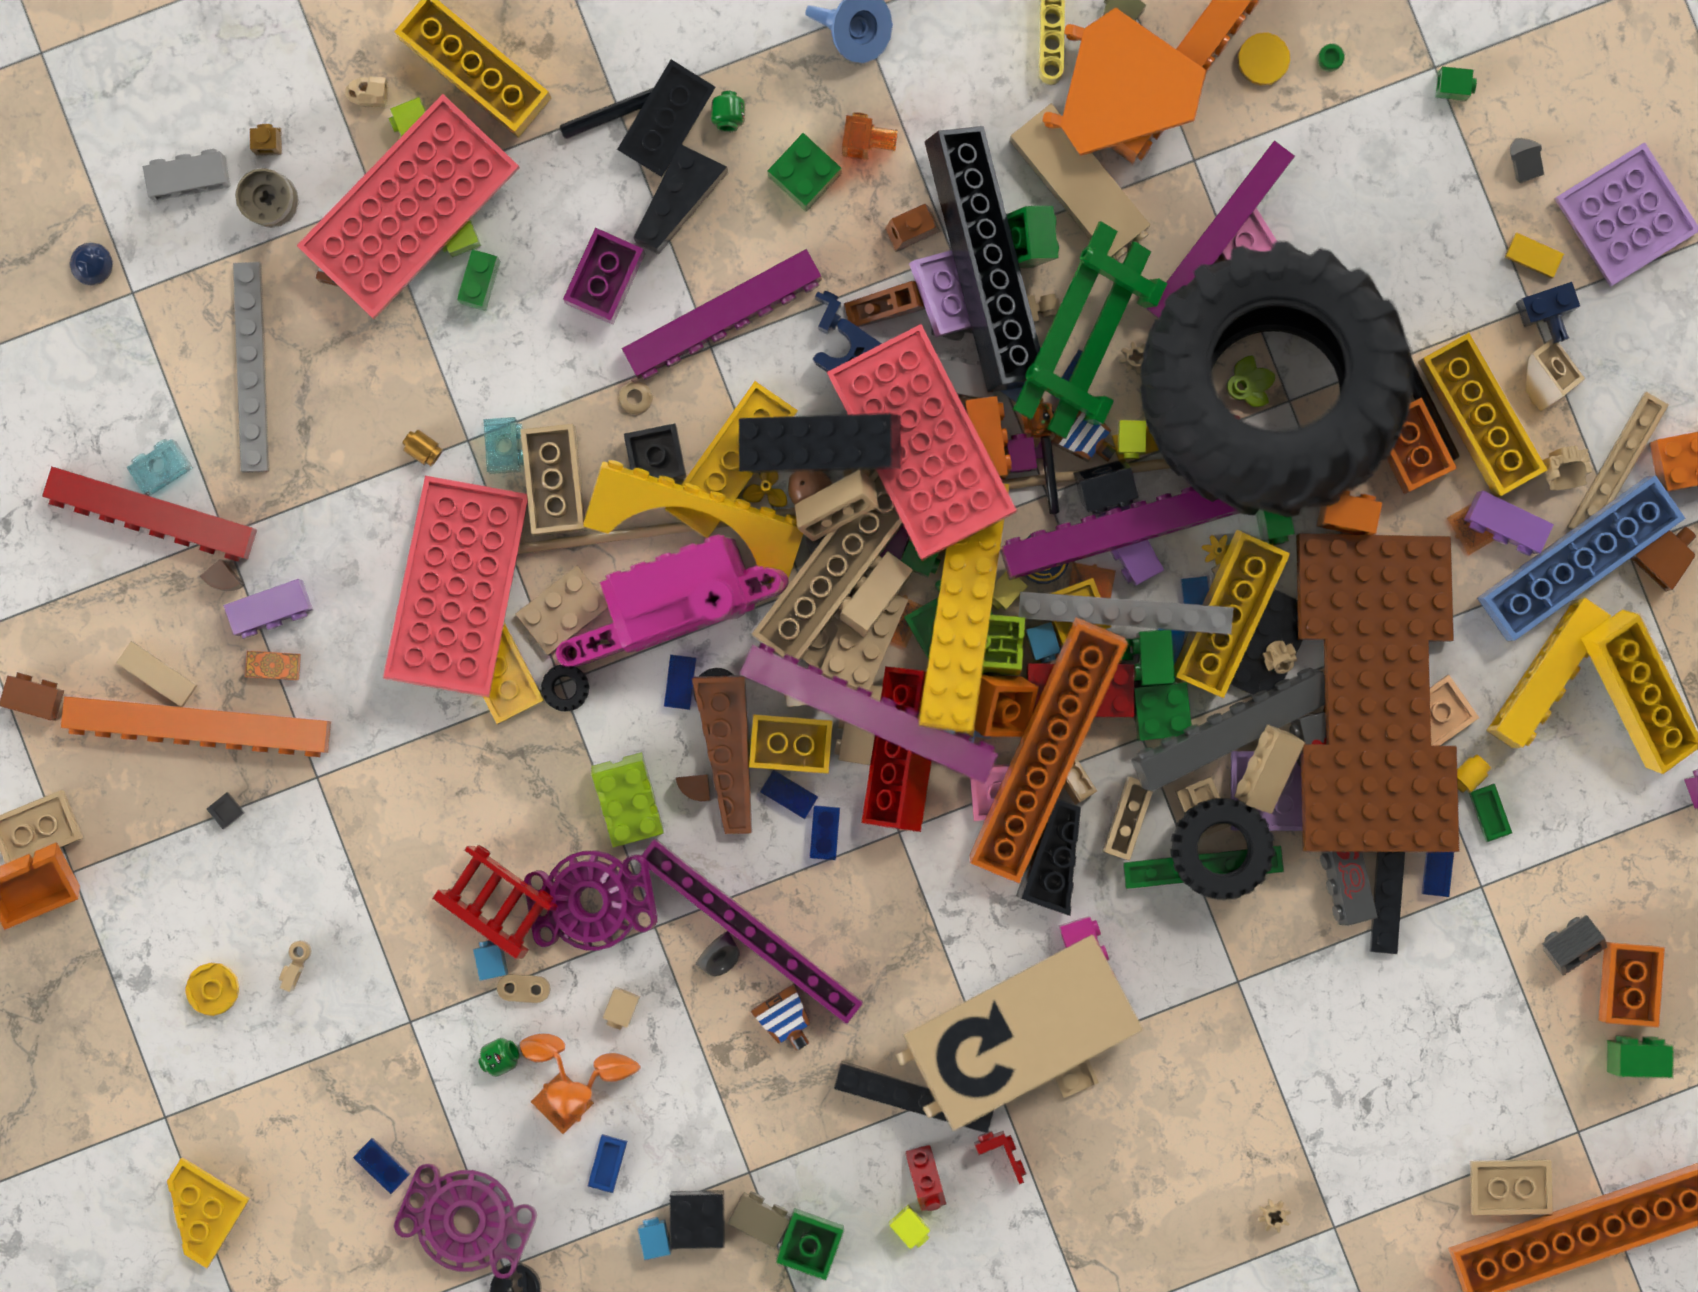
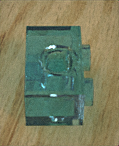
M515 417L483 419L487 472L489 474L521 472V465H524L523 451L519 448V439H521L520 429H523L522 423L518 424V420ZM503 439H509L512 443L511 449L507 452H500L498 449L499 442Z
M164 439L153 446L155 450L147 455L142 453L131 460L132 464L127 467L142 493L147 496H151L193 469L178 443L172 439L169 441ZM162 459L164 461L163 470L155 472L153 469L154 462Z

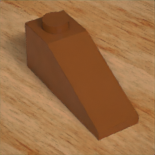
M909 281L844 303L848 321L857 327L925 309L916 281Z

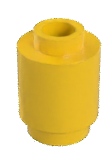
M1476 754L1473 758L1469 757L1457 769L1458 790L1462 793L1465 791L1471 793L1489 776L1488 772L1491 770V767L1479 755Z

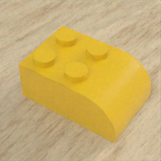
M753 714L749 767L829 774L833 721Z

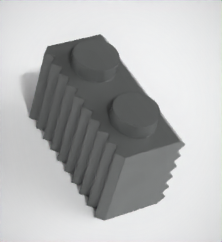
M1588 915L1581 919L1580 917L1573 918L1568 922L1567 928L1559 933L1557 931L1550 933L1545 938V942L1542 943L1544 952L1562 975H1566V973L1579 967L1580 964L1588 961L1589 958L1597 955V953L1607 947L1605 937L1589 919Z

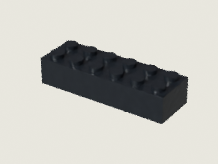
M881 413L739 418L740 472L774 473L901 469L900 415Z

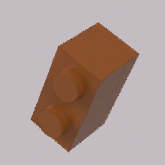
M17 672L16 677L7 675L0 699V707L56 721L64 690L57 688L58 683L42 679L41 684L32 681L33 676Z

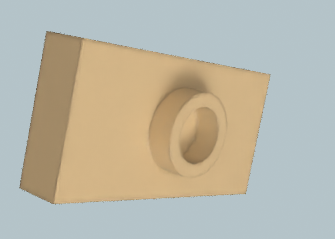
M1076 758L1063 785L1075 805L1097 792Z

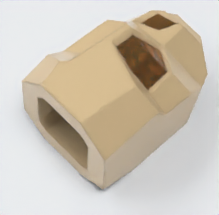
M359 77L348 84L345 89V97L350 102L364 107H386L388 81L384 77Z

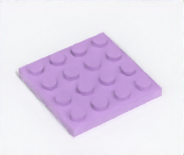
M1645 142L1555 198L1558 206L1610 287L1698 233L1697 223Z

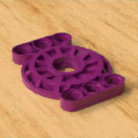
M597 850L581 851L561 860L551 871L550 875L542 870H536L528 873L524 878V882L533 887L531 884L532 877L534 875L539 876L543 881V886L540 890L549 893L554 898L552 902L558 905L556 910H547L545 916L539 915L531 927L533 939L541 947L555 944L560 937L575 948L586 951H599L612 947L622 941L633 928L639 932H646L653 929L658 922L647 860L641 855L627 857L622 863L619 859L608 853ZM582 855H591L589 860L580 862L576 858ZM598 856L606 858L607 860L611 861L612 864L610 865L606 862L599 861ZM631 860H636L641 865V871L638 875L633 874L629 870ZM569 861V866L559 872V869ZM636 886L642 887L646 892L643 901H639L634 897ZM587 888L598 890L602 896L603 905L597 913H590L581 905V894ZM525 895L529 912L535 901ZM641 912L647 913L650 917L648 927L642 926L638 921V916ZM543 927L549 928L552 932V939L549 942L541 938L540 932ZM620 929L624 930L619 938L613 940L612 936ZM603 940L606 943L601 946H592V942Z
M428 1163L419 1166L415 1171L396 1217L394 1229L400 1237L404 1238L412 1237L418 1233L419 1241L425 1252L436 1263L447 1269L458 1272H472L491 1265L493 1274L498 1278L504 1279L512 1276L518 1267L536 1223L537 1211L529 1204H522L515 1208L507 1189L497 1179L487 1173L476 1170H459L441 1177L438 1167ZM425 1168L432 1169L435 1174L434 1180L429 1184L423 1182L420 1176ZM469 1174L468 1179L454 1181L452 1176ZM475 1176L484 1177L491 1181V1183L487 1185L484 1182L477 1181ZM446 1180L447 1184L442 1186V1181ZM496 1186L503 1192L507 1199L503 1202L500 1195L494 1190ZM414 1193H420L424 1197V1204L420 1208H414L411 1205L410 1199ZM506 1206L510 1207L509 1213L506 1212ZM465 1207L473 1209L479 1218L478 1227L469 1234L461 1233L454 1225L455 1214L458 1210ZM523 1208L528 1209L532 1215L530 1222L527 1224H522L517 1218L519 1210ZM404 1218H410L414 1222V1229L410 1233H404L400 1228V1222ZM422 1229H425L426 1235H424V1236H423ZM515 1233L520 1236L522 1242L519 1248L512 1249L508 1246L507 1238L510 1234ZM427 1240L430 1242L431 1246L437 1251L436 1255L430 1250L429 1246L426 1243ZM489 1255L490 1260L486 1262L485 1257ZM445 1257L448 1260L455 1261L457 1266L450 1265L441 1260V1258ZM502 1258L509 1260L511 1263V1270L507 1274H502L497 1269V1263ZM478 1261L480 1264L475 1267H463L464 1263Z

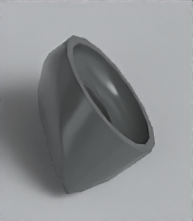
M726 931L717 937L698 958L696 965L707 974L720 976L727 973L737 963L740 956L739 949L730 933Z

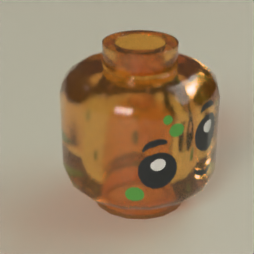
M1042 398L1032 419L1021 415L1024 432L1031 434L1033 438L1051 435L1052 432L1047 428L1055 413L1054 406L1049 402H1044Z

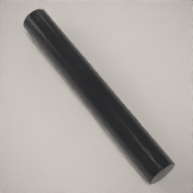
M1047 435L1040 437L1048 507L1049 514H1058L1060 511L1051 436Z

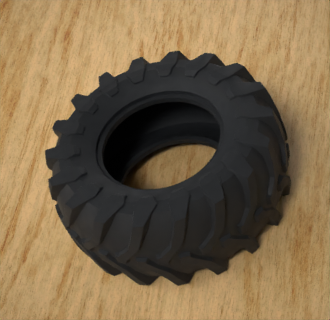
M1288 241L1275 242L1270 251L1251 250L1242 245L1231 250V259L1210 265L1201 264L1194 270L1195 278L1187 285H1183L1170 294L1164 302L1166 306L1163 308L1159 320H1155L1150 329L1141 363L1140 375L1142 385L1140 390L1143 411L1148 429L1164 460L1178 476H1183L1203 498L1211 502L1220 499L1244 515L1255 516L1259 510H1264L1284 517L1299 515L1300 509L1303 507L1331 506L1337 503L1343 492L1348 489L1352 491L1366 483L1374 475L1373 472L1378 469L1382 460H1386L1392 452L1408 417L1410 398L1413 394L1412 353L1396 307L1390 299H1383L1368 273L1360 268L1349 271L1331 251L1322 248L1309 255L1298 250ZM1261 332H1284L1299 336L1315 345L1328 358L1338 378L1340 396L1326 414L1306 426L1280 431L1253 426L1238 418L1225 406L1213 384L1212 368L1228 347L1244 337Z

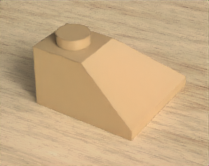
M1552 339L1528 357L1525 391L1528 393L1531 402L1540 411L1549 407L1585 380L1559 343L1553 344Z

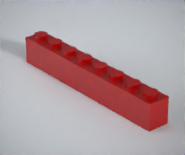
M52 466L42 497L50 499L48 503L50 505L63 509L65 504L75 507L73 512L89 516L90 512L100 514L99 520L114 524L115 519L125 522V528L138 532L140 527L150 530L149 535L164 539L165 535L175 537L174 543L187 547L192 542L200 545V551L214 555L215 550L225 553L224 558L239 562L240 558L248 560L257 533V529Z

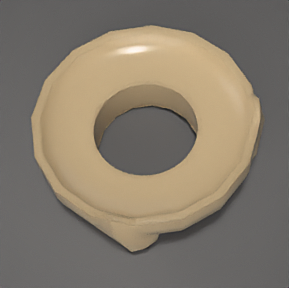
M630 380L619 392L620 405L630 414H641L652 403V392L641 381ZM632 390H639L643 395L642 401L637 405L630 404L628 401V394Z

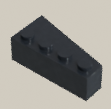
M680 144L633 237L635 243L659 254L681 229V226L687 219L694 214L704 199L711 194L721 179L728 174L727 166Z
M1057 799L1023 874L1016 897L1071 916V896L1074 886L1073 875L1074 866L1076 865L1075 854L1081 807Z

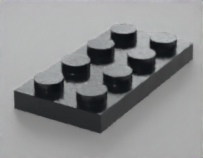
M670 59L617 150L662 177L679 145L685 140L716 87Z
M1276 589L1273 590L1230 685L1254 695L1263 690L1269 691L1274 689L1277 682L1285 679L1288 672L1277 673L1275 668L1270 671L1267 669L1263 653L1266 652L1268 645L1272 642L1283 641L1286 646L1292 644L1297 654L1303 641L1298 640L1297 599Z

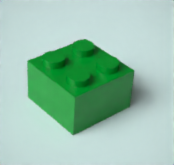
M802 133L767 172L768 177L807 211L842 174V168L808 136Z
M1025 206L1006 214L1020 268H1034L1059 258V243L1055 228L1057 220L1053 206Z
M1171 630L1139 631L1136 634V638L1132 640L1133 655L1137 654L1138 664L1134 665V681H1139V686L1175 683Z
M1187 682L1134 688V716L1137 741L1162 739L1170 736L1177 737L1184 733L1183 730L1192 726Z
M1616 1036V1040H1607L1608 1073L1619 1077L1673 1078L1674 1046L1666 1044L1665 1039L1642 1036V1041H1639L1638 1038H1632V1036Z
M794 1208L776 1258V1263L826 1281L844 1232V1225Z

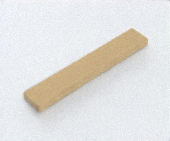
M1648 392L1643 394L1570 521L1568 529H1574L1616 498L1669 404Z

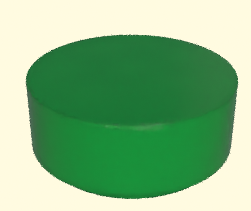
M1327 44L1318 53V64L1326 71H1335L1343 64L1345 54L1339 45Z

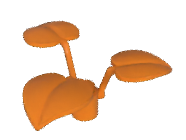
M535 1034L519 1042L522 1055L531 1061L545 1062L553 1057L556 1059L562 1081L555 1082L548 1087L547 1097L552 1107L564 1119L570 1114L579 1115L586 1111V1104L592 1098L591 1088L597 1076L600 1075V1078L604 1081H618L633 1075L641 1068L639 1063L625 1055L607 1053L594 1060L593 1066L596 1070L593 1071L587 1086L579 1082L568 1083L561 1056L558 1054L565 1050V1043L562 1039L551 1034Z

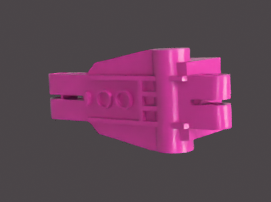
M719 534L704 539L705 543L690 544L680 548V552L676 554L665 553L655 557L656 561L637 563L630 566L631 570L616 571L606 575V580L600 582L614 623L561 642L556 649V658L564 666H582L622 651L628 653L638 652L724 620L738 619L746 612L754 610L755 604H758V602L782 594L789 584L788 577L782 570L774 568L763 569V566H755L745 569L735 539L725 538L724 535L720 536ZM771 577L775 578L772 586H763L761 582L771 581ZM600 640H608L609 644H601L597 647ZM574 647L577 650L576 658H574L572 655Z

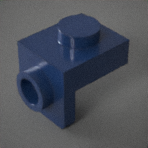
M824 291L823 294L817 292L815 295V300L827 305V309L818 325V330L826 334L829 333L830 329H836L837 323L841 318L838 315L841 308V302L837 301L839 297L828 291Z

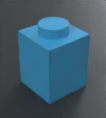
M1051 622L1025 630L1034 661L1040 659L1041 664L1056 660L1055 654L1060 653V648Z
M490 940L479 942L480 948L473 949L479 980L507 975L508 969L504 950Z
M658 1217L643 1220V1224L638 1227V1233L644 1260L671 1255L672 1249H670L666 1221H659Z

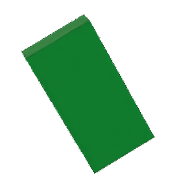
M1495 783L1469 793L1486 842L1512 834Z

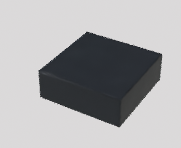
M226 792L207 808L208 812L222 829L227 828L245 813L229 792Z

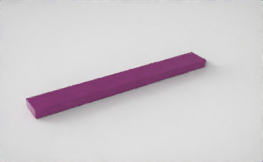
M1275 140L1272 142L1167 280V286L1157 307L1146 308V310L1159 319L1163 308L1166 306L1164 302L1169 295L1195 278L1194 270L1201 264H1214L1294 159L1295 155Z

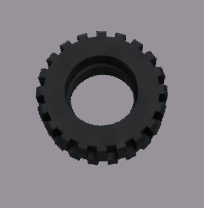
M1228 798L1202 801L1195 807L1187 810L1183 818L1177 822L1176 830L1171 837L1172 849H1170V853L1174 861L1173 866L1180 875V879L1198 894L1217 900L1240 898L1244 894L1253 892L1257 885L1264 882L1267 872L1271 871L1273 866L1271 864L1272 857L1275 856V848H1273L1272 842L1274 841L1273 833H1270L1269 824L1266 819L1259 815L1260 812L1246 805L1247 803ZM1222 823L1236 827L1243 834L1247 843V855L1244 862L1238 869L1227 874H1218L1208 870L1202 864L1198 855V842L1201 835L1209 827Z

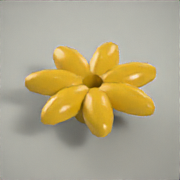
M1210 535L1211 545H1203L1201 547L1204 551L1210 552L1206 556L1205 562L1215 559L1216 566L1222 562V558H1224L1229 545H1226L1227 535H1223L1219 542L1214 535Z

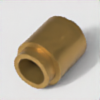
M419 429L415 433L410 431L402 442L405 445L404 452L423 465L428 464L431 467L443 452V449L439 447V443Z

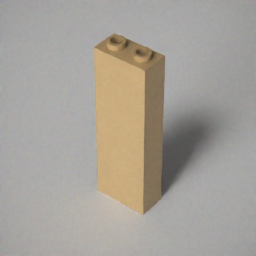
M1051 103L1010 136L1009 141L1090 240L1099 221L1118 231L1107 254L1118 260L1128 252L1126 247L1133 241L1139 243L1148 236L1146 231L1149 229L1150 223L1093 153L1080 156L1062 128L1052 129L1045 126L1042 120L1045 112L1061 115Z

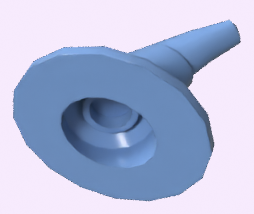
M843 0L837 9L831 10L810 5L806 9V16L825 25L832 31L834 45L839 53L849 61L866 63L875 60L884 52L891 39L893 26L891 12L884 0Z

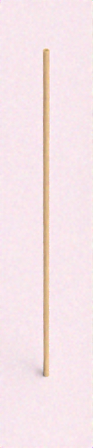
M1164 459L1128 463L1132 473L1170 468ZM1085 469L1055 473L1056 483L1075 481L1073 473ZM1045 474L1001 480L1004 484H1010L1009 489L1046 485ZM795 507L775 510L777 515L786 517L787 514L796 516ZM721 520L716 528L728 527L729 525ZM683 522L611 531L609 534L595 533L520 543L518 554L694 530Z

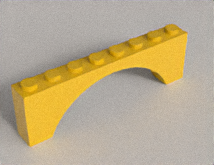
M609 460L608 463L602 461L584 518V527L609 534L624 520L645 510L659 507H686L700 510L722 520L735 530L751 550L757 566H763V569L774 568L782 570L789 579L803 537V533L797 528L796 516L787 514L786 517L777 515L776 511L771 508L761 507V509L751 507V504L745 500L736 499L734 502L725 499L726 496L719 492L710 491V494L700 491V488L693 484L685 483L682 486L674 483L675 480L667 476L656 478L650 476L649 472L644 469L634 468V470L624 468V464L618 461ZM771 577L772 580L769 581L768 583H771V584H772L773 582H775V578H774V577Z

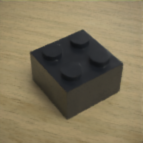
M675 423L624 434L631 470H634V468L644 469L649 472L650 476L656 478L667 476L674 480H679L687 477L678 429Z
M1124 459L1073 473L1080 501L1087 512L1092 511L1093 514L1102 513L1108 510V506L1118 504L1119 507L1127 506L1133 503V499L1139 498L1132 469Z
M724 1190L671 1191L670 1249L724 1248Z

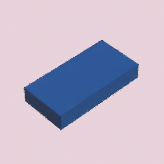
M604 1134L601 1135L588 1187L610 1193L614 1192L628 1141Z

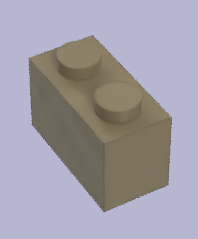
M751 1191L750 1194L744 1192L728 1224L775 1249L790 1222V1216L787 1215L788 1211L777 1204H774L773 1207L763 1202L765 1198Z

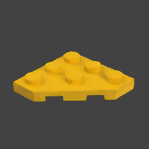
M182 1157L168 1178L167 1185L173 1200V1210L183 1242L184 1255L208 1268L250 1198Z

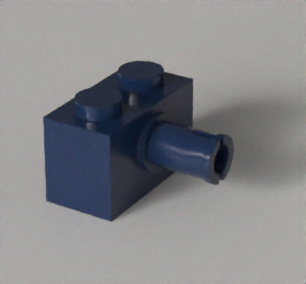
M1572 282L1524 297L1516 302L1524 327L1543 321L1548 325L1553 344L1570 339L1562 316L1580 307Z

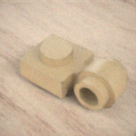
M1056 294L1041 296V301L1036 304L1035 295L1027 296L1034 323L1039 322L1038 313H1043L1044 318L1056 316L1060 307L1059 298H1056Z
M296 941L290 946L289 956L293 961L289 967L285 965L280 974L279 980L282 981L281 989L288 992L295 989L304 968L303 965L311 956V946L307 942ZM298 947H301L304 951L302 956L297 954Z

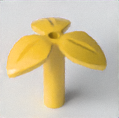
M778 472L760 473L761 486L752 484L742 494V498L751 503L760 502L764 495L767 494L770 505L774 507H784L787 505L785 492L782 489L772 488V485L779 479Z

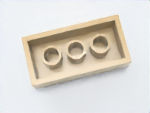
M574 424L520 429L531 534L535 537L587 531L586 527L583 526L585 511Z

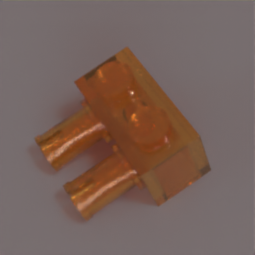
M854 112L852 116L846 115L842 157L868 160L869 150H872V148L895 151L898 129L875 127V124H872L873 119L868 118V115L864 113Z

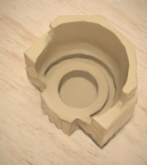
M1577 445L1562 447L1549 453V457L1542 460L1547 468V471L1544 473L1551 491L1567 490L1587 485L1586 476L1592 473L1588 449L1578 450Z

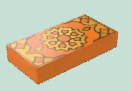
M247 651L245 677L299 680L301 654Z

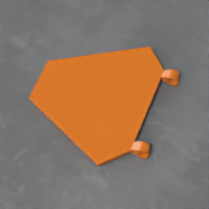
M1116 7L1085 28L1073 24L1066 25L1064 33L1067 39L1070 41L1081 40L1064 113L1061 116L1056 113L1045 112L1042 120L1047 128H1062L1080 156L1195 121L1206 76V70Z

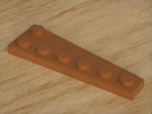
M742 675L693 677L692 682L698 710L700 711L703 734L706 739L708 757L712 767L715 790L718 795L717 799L725 834L752 833L746 677Z

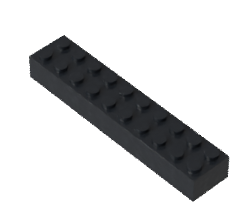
M984 126L940 130L924 141L987 391L989 393L1021 388L1027 379L1026 372L1034 364L1041 348Z

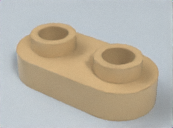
M508 974L503 976L497 984L499 996L506 1001L540 1003L549 996L551 989L547 979L534 975ZM507 983L514 985V992L509 993L506 991L505 986ZM533 985L540 986V994L536 995L532 992Z

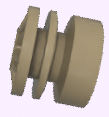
M261 168L248 172L239 181L235 192L236 204L242 215L250 221L265 227L282 226L289 222L297 212L299 199L295 186L289 179L274 170ZM268 194L275 197L271 200L272 205L265 202L268 199Z

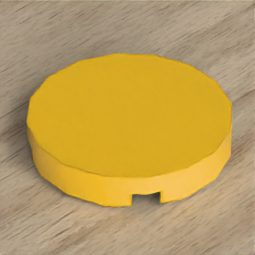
M1268 32L1256 33L1248 37L1242 44L1238 54V67L1249 82L1260 86L1271 85L1280 80L1287 72L1290 64V51L1286 43L1279 36Z
M211 962L201 965L191 972L185 993L189 1004L194 1010L205 1015L215 1016L225 1013L235 1004L240 986L237 976L230 968L220 963Z

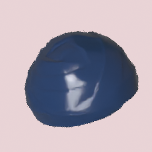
M89 242L78 246L74 250L70 259V268L74 277L81 283L97 285L109 277L113 268V261L110 252L103 245Z

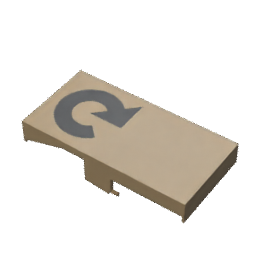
M1092 934L902 1034L907 1042L908 1049L896 1054L900 1065L914 1059L935 1099L934 1102L923 1107L927 1117L930 1118L943 1111L952 1130H956L1139 1033L1143 1028Z

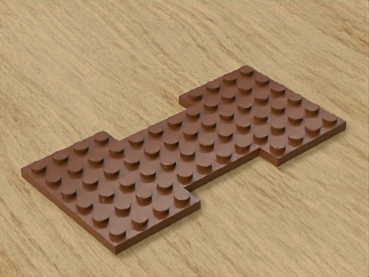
M1297 534L1298 640H1324L1326 745L1304 744L1301 750L1303 852H1459L1457 746H1431L1429 642L1454 641L1451 536Z

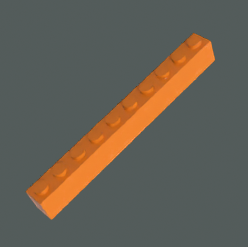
M64 696L61 728H68V734L85 735V730L95 731V736L111 738V733H121V739L137 740V735L148 736L147 741L163 743L164 738H174L173 744L189 745L190 740L200 741V746L216 748L217 742L226 743V749L242 750V745L252 746V751L268 752V747L279 748V754L294 755L295 750L305 751L304 756L320 757L321 752L328 753L331 721Z

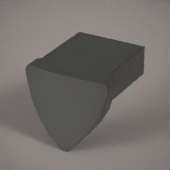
M1516 138L1510 146L1515 176L1519 183L1544 175L1540 153L1542 151L1541 144L1523 138Z

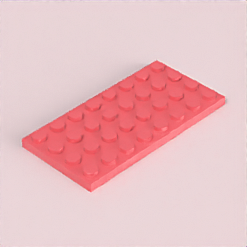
M442 94L296 246L363 310L375 319L520 167Z
M922 324L827 372L848 415L893 413L901 416V469H882L876 471L921 560L1017 512Z
M425 476L386 660L384 679L483 697L490 696L528 506L527 494Z

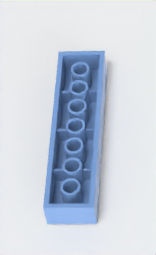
M1647 476L1481 594L1477 599L1507 641H1515L1686 518L1657 476Z

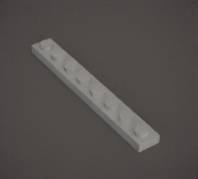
M233 263L241 472L269 471L261 263Z
M1020 592L1018 617L1074 622L1077 617L1091 624L1231 634L1233 607Z

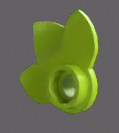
M1246 356L1235 365L1234 375L1227 382V392L1233 399L1245 400L1252 407H1261L1269 403L1267 394L1264 391L1273 385L1276 376L1269 369L1257 368L1254 356ZM1238 382L1243 385L1244 390H1239V389H1238V387H1237V383H1238Z

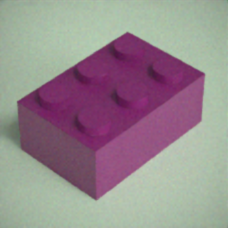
M595 227L563 297L565 304L613 325L645 256L644 249Z

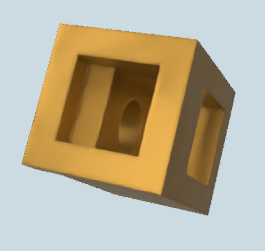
M258 124L257 128H250V150L255 155H282L281 128H273L271 124Z

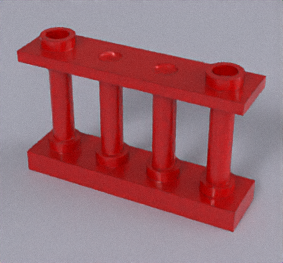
M467 846L464 851L473 856L452 889L437 890L432 899L513 958L523 959L529 951L523 945L525 943L523 939L544 908L552 911L556 910L558 905L552 902L554 898L549 893L543 890L538 892L490 857L491 852L483 846ZM482 863L494 872L473 904L469 903L467 905L460 900L462 898L461 893ZM503 878L512 884L514 888L494 919L490 918L488 920L481 915L483 913L481 909ZM524 893L534 900L535 904L515 934L508 935L502 930V924Z

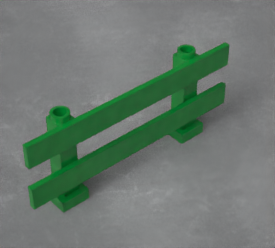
M1102 221L1098 222L1088 246L1081 252V262L1037 358L1026 372V382L1013 408L1014 411L1028 419H1032L1045 391L1059 398L1060 402L1047 429L1064 439L1067 438L1079 411L1086 414L1083 420L1091 425L1104 424L1114 400L1107 396L1094 397L1087 392L1132 293L1139 297L1137 304L1144 308L1157 307L1167 286V283L1160 278L1148 280L1141 275L1152 251L1137 242H1132L1123 264L1108 256L1107 254L1118 231ZM1098 274H1101L1114 283L1068 382L1054 374V370Z

